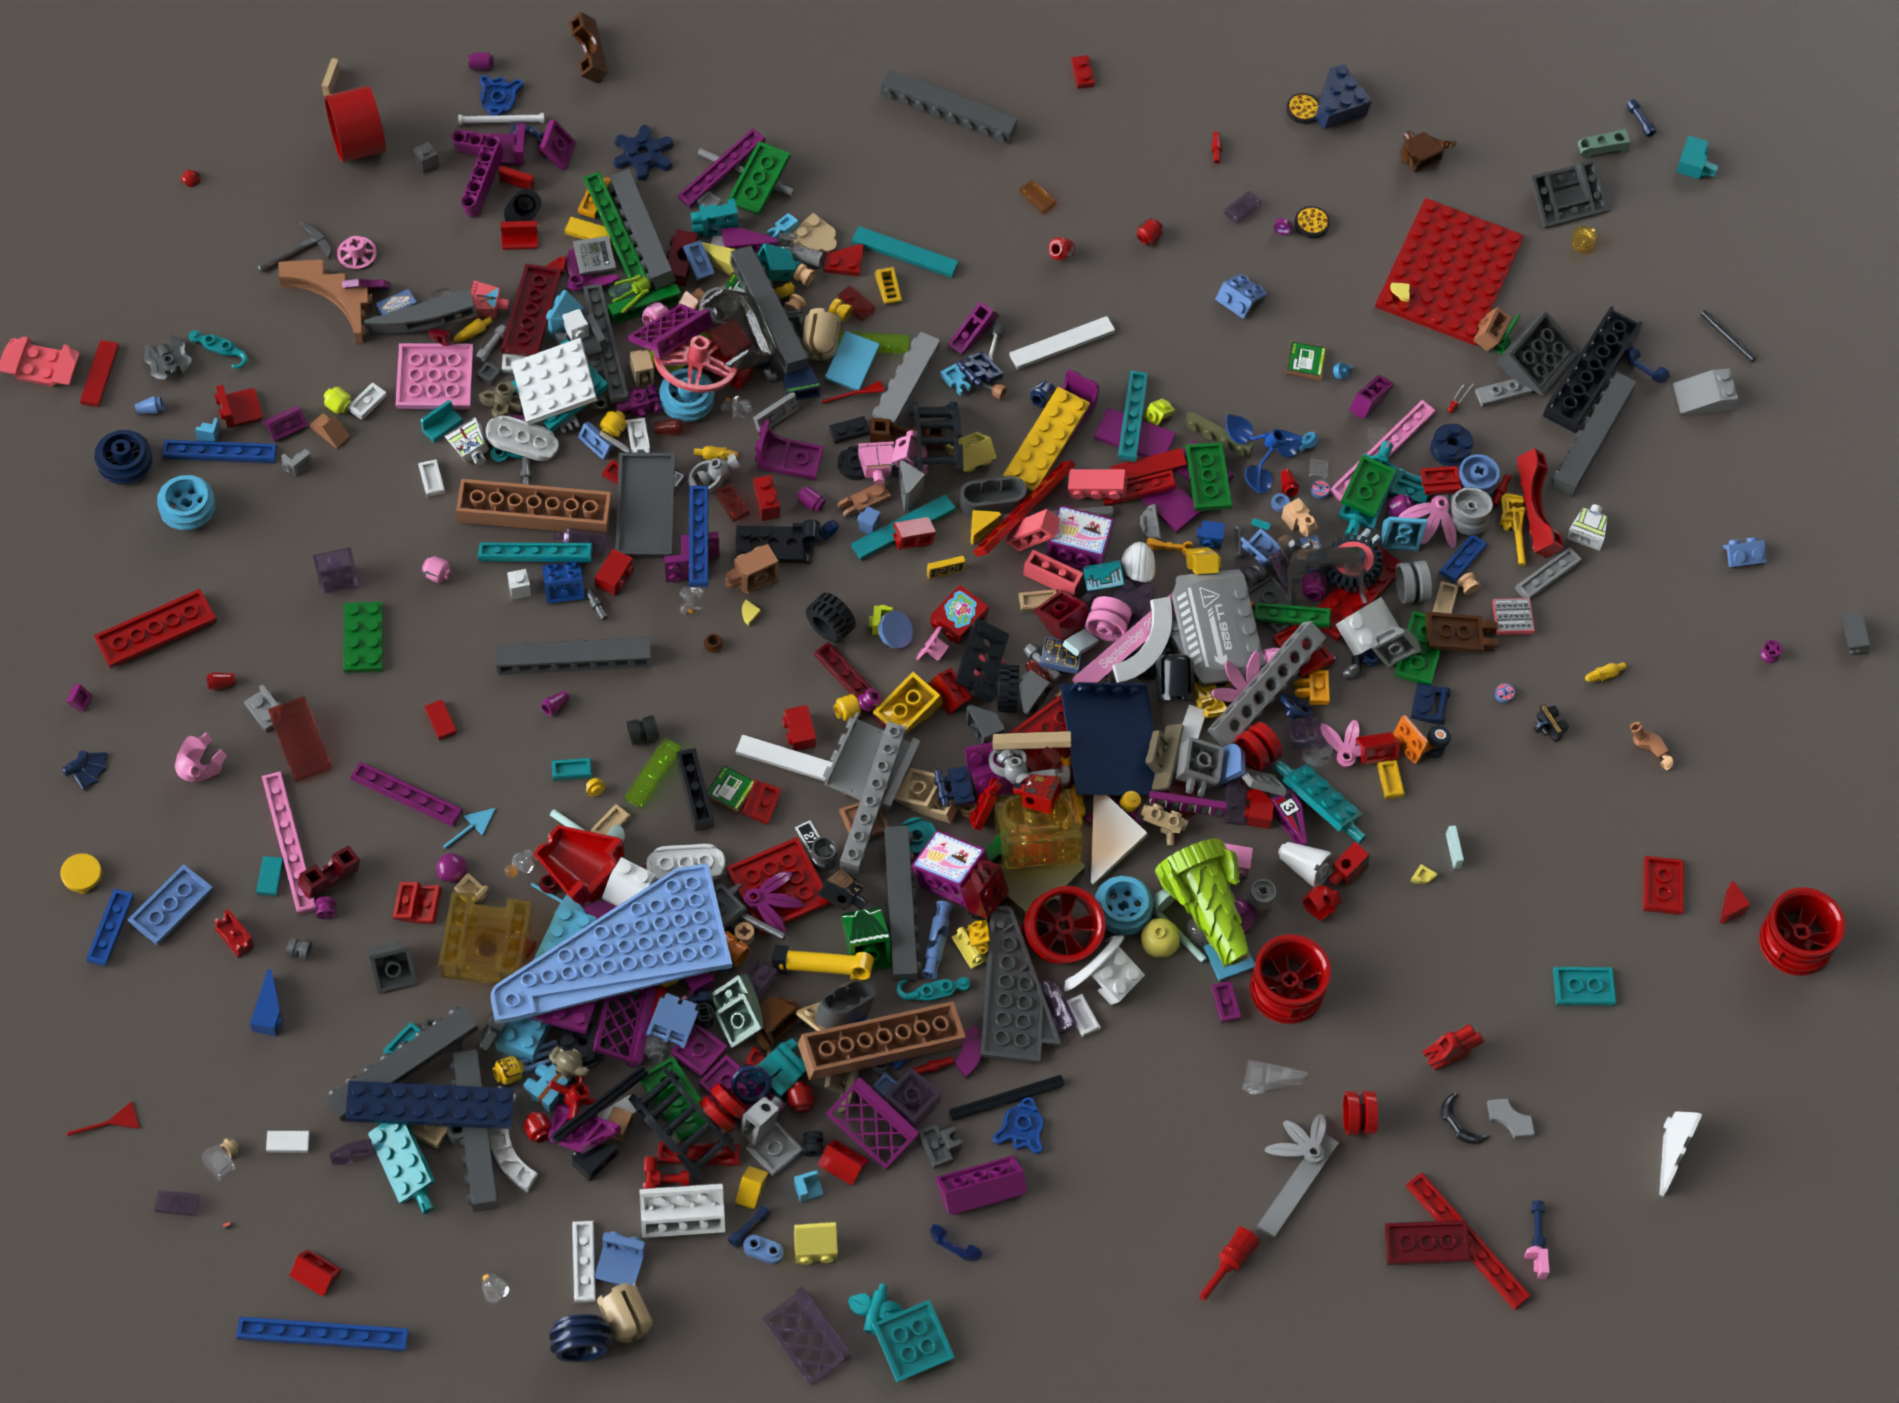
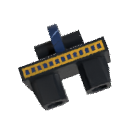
M1543 704L1539 707L1538 718L1535 719L1537 725L1534 727L1536 733L1543 732L1545 736L1549 734L1552 740L1556 742L1568 730L1569 726L1565 720L1556 722L1554 718L1559 716V710L1555 705L1546 707Z

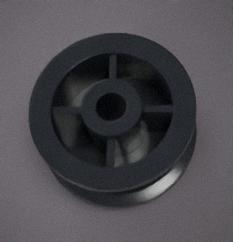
M590 1022L586 1034L565 1029L560 1041L561 1048L565 1051L576 1049L583 1055L581 1058L583 1060V1067L587 1069L598 1065L605 1056L593 1051L598 1025ZM604 1037L601 1039L600 1047L606 1049Z

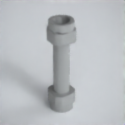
M500 325L496 328L493 338L484 349H480L477 352L475 358L478 362L483 364L489 359V353L500 339H504L507 327Z
M1032 643L1028 644L1023 652L1029 659L1033 658L1040 665L1042 656L1038 653V648ZM1042 667L1048 673L1047 677L1054 683L1062 677L1059 670Z

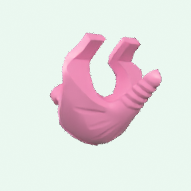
M204 733L198 738L188 736L183 742L175 762V770L181 779L192 783L200 782L221 772L222 764L227 757L222 749H219L211 758L210 764L202 765L200 763L207 745L213 740L208 733Z

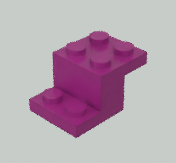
M708 532V559L720 557L719 532ZM689 534L681 535V555L664 556L666 582L675 583L689 580Z
M993 741L964 748L966 766L971 786L975 791L976 803L978 804L979 795L984 792L985 787L988 788L990 779L994 777L999 779L1002 786L996 794L997 799L992 809L1017 804L1016 796L1013 794L1014 784L1006 777L997 775L990 768L989 757L993 751ZM995 756V758L993 759L994 763L997 766L1002 767L996 761L998 756Z

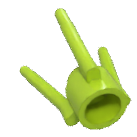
M637 275L633 278L615 282V285L634 283L631 290L613 299L612 303L634 292L636 294L640 293L622 309V313H625L642 296L649 293L651 286L645 276Z

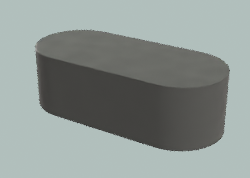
M1015 476L969 481L960 490V509L964 514L971 517L972 510L1000 512L1001 514L1012 512L1026 498V484L1022 479Z
M851 979L821 997L815 1015L817 1023L828 1029L856 1022L870 1012L876 990L870 983L864 980Z

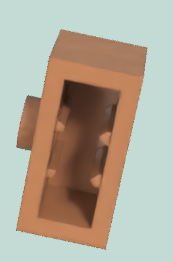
M1496 307L1480 321L1478 325L1480 328L1473 341L1488 351L1500 342L1512 317L1499 307Z

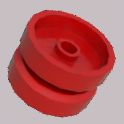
M1257 722L1248 731L1242 732L1235 738V744L1245 752V763L1253 770L1262 771L1269 766L1270 762H1275L1283 755V748L1278 737L1265 723Z
M717 1082L711 1088L714 1098L705 1095L698 1104L713 1122L731 1134L737 1127V1121L734 1117L742 1120L743 1115L749 1109L727 1087Z
M1345 1091L1342 1107L1345 1134L1358 1135L1361 1129L1364 1135H1376L1378 1128V1104L1375 1091H1362L1360 1097L1357 1091Z

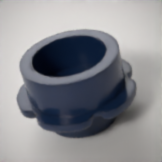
M1371 648L1364 651L1362 661L1368 664V666H1375L1381 660Z

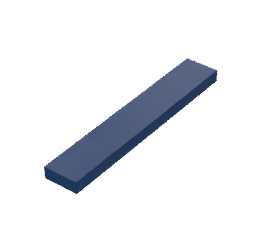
M164 440L162 457L163 459L276 463L277 444Z
M689 486V587H708V486Z

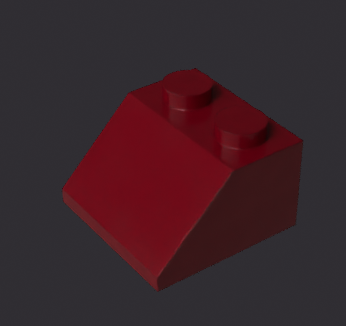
M1060 590L1034 609V612L1050 634L1062 641L1086 624L1089 615L1085 602L1063 590Z

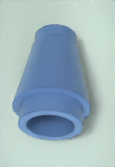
M155 395L136 403L135 409L137 414H160L161 411H164V403L161 396L157 397Z

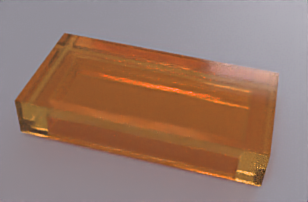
M1033 179L1019 188V192L1041 214H1044L1056 205V201Z

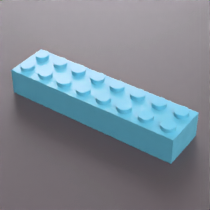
M559 904L534 960L591 924L597 918ZM528 1018L507 1022L498 1034L496 1049L501 1053L518 1059L519 1057L523 1060L527 1059L531 1061V1064H534L537 1054L540 1053V1047L544 1044L552 1025Z

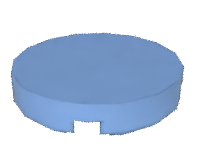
M899 611L888 612L882 616L881 623L878 625L879 636L885 645L888 644L892 649L903 648L912 640V624L904 613Z

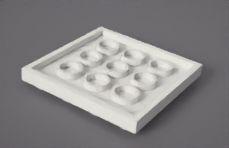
M580 338L511 363L525 420L528 425L597 401L583 342Z

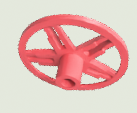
M707 329L703 333L714 336V339L708 340L703 336H694L686 344L681 345L683 349L681 352H670L660 359L654 355L656 367L667 381L681 389L692 392L719 390L727 386L734 379L738 369L736 350L732 344H726L729 341L716 331ZM723 344L727 346L733 360L732 368L711 357ZM664 365H689L688 383L674 377L666 370ZM702 368L725 377L714 384L698 385ZM692 369L698 370L695 385L691 384Z

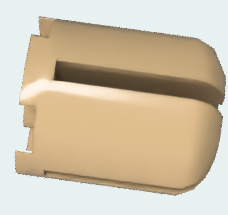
M825 308L811 309L809 314L805 316L801 338L802 347L804 350H807L809 359L815 361L829 360L835 355L837 350L841 318L836 312L834 315L824 312Z
M628 1282L611 1288L613 1292L605 1298L601 1295L597 1299L606 1322L611 1325L612 1335L617 1342L629 1343L633 1339L638 1340L651 1329L652 1318L635 1283L633 1286H630Z

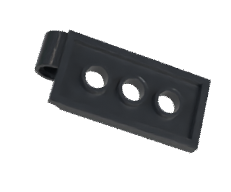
M810 519L805 520L803 523H793V527L736 525L735 558L740 554L753 551L756 547L750 545L752 541L759 542V546L775 541L779 545L769 547L779 563H811V545L819 544L821 541V523ZM789 542H795L797 546L791 548L787 544Z
M979 618L973 620L954 683L972 691L973 695L990 703L998 691L997 683L999 677H997L1009 634ZM983 639L988 640L990 646L985 645ZM979 654L985 657L986 662L979 659ZM974 670L979 671L981 677H977L974 674Z

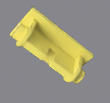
M960 927L957 930L958 934L951 938L969 967L973 969L986 962L987 957L985 954L979 953L976 946L971 947L969 930Z

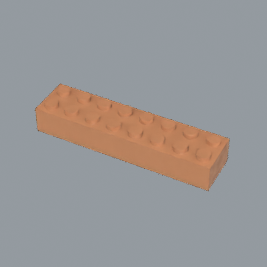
M461 479L456 515L457 522L607 536L612 499L611 492Z
M954 1001L805 1033L801 1035L798 1046L809 1080L958 1048L961 1047L966 1036Z

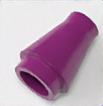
M562 690L560 693L545 698L543 703H541V709L548 716L556 715L570 697L566 691Z

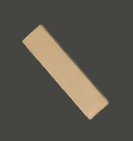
M1071 731L993 734V750L1071 747Z

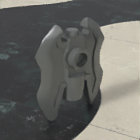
M170 335L171 349L166 343H162L157 347L158 354L150 345L145 346L144 361L150 365L151 375L158 379L168 380L167 374L175 375L179 369H181L182 373H185L190 366L192 358L185 352V343L175 335Z

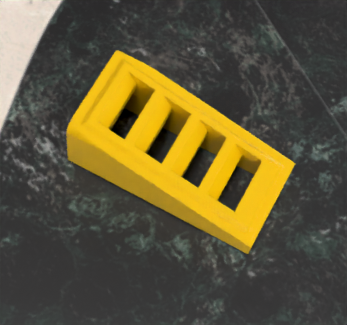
M894 267L876 270L875 276L884 305L902 302ZM890 277V279L883 280L882 278ZM886 283H892V285L884 286ZM893 288H894V291H891V292H886V291H885V290L893 289ZM896 294V298L887 299V296Z

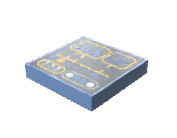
M1045 637L1040 667L1077 674L1081 654L1075 656L1063 646L1064 641Z

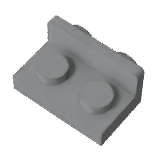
M262 684L259 686L260 692L245 700L244 703L264 731L268 732L286 721L284 716L286 710L280 702L277 703L275 701V695L270 688L266 689Z

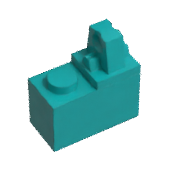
M1688 135L1676 172L1696 179H1700V176L1715 177L1718 166L1706 160L1710 150L1707 149L1708 141Z

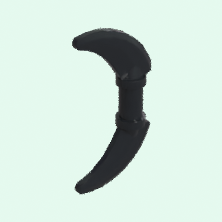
M1458 1093L1449 1095L1442 1104L1441 1117L1449 1122L1455 1130V1137L1462 1142L1470 1144L1481 1143L1488 1139V1135L1473 1134L1459 1124L1453 1112V1104Z

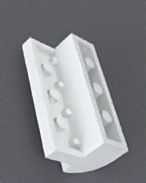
M723 1184L640 1189L642 1238L725 1232Z

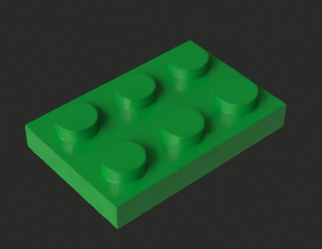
M1362 455L1340 503L1374 518L1396 469Z

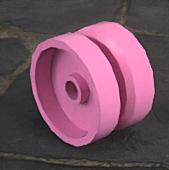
M1106 596L1098 597L1093 601L1085 627L1096 638L1115 642L1126 633L1127 625H1129L1132 616V610L1121 600Z

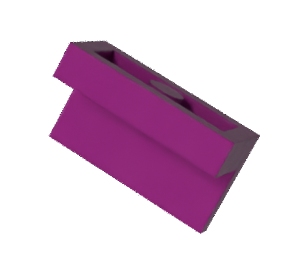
M297 406L262 421L263 425L267 426L274 441L308 426L301 408Z

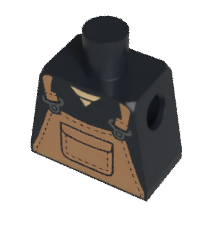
M843 867L825 881L818 893L819 896L842 910H847L852 905L859 910H863L868 903L865 898L860 896L864 885Z

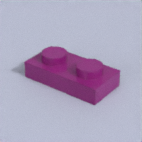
M1231 981L1212 984L1211 990L1221 1024L1240 1020L1241 1014Z

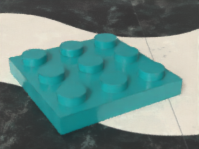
M930 1299L872 1324L896 1383L955 1358Z

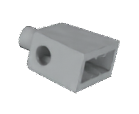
M762 1097L743 1115L739 1134L755 1146L776 1123L779 1108L783 1105L782 1101L777 1097H773L771 1100Z

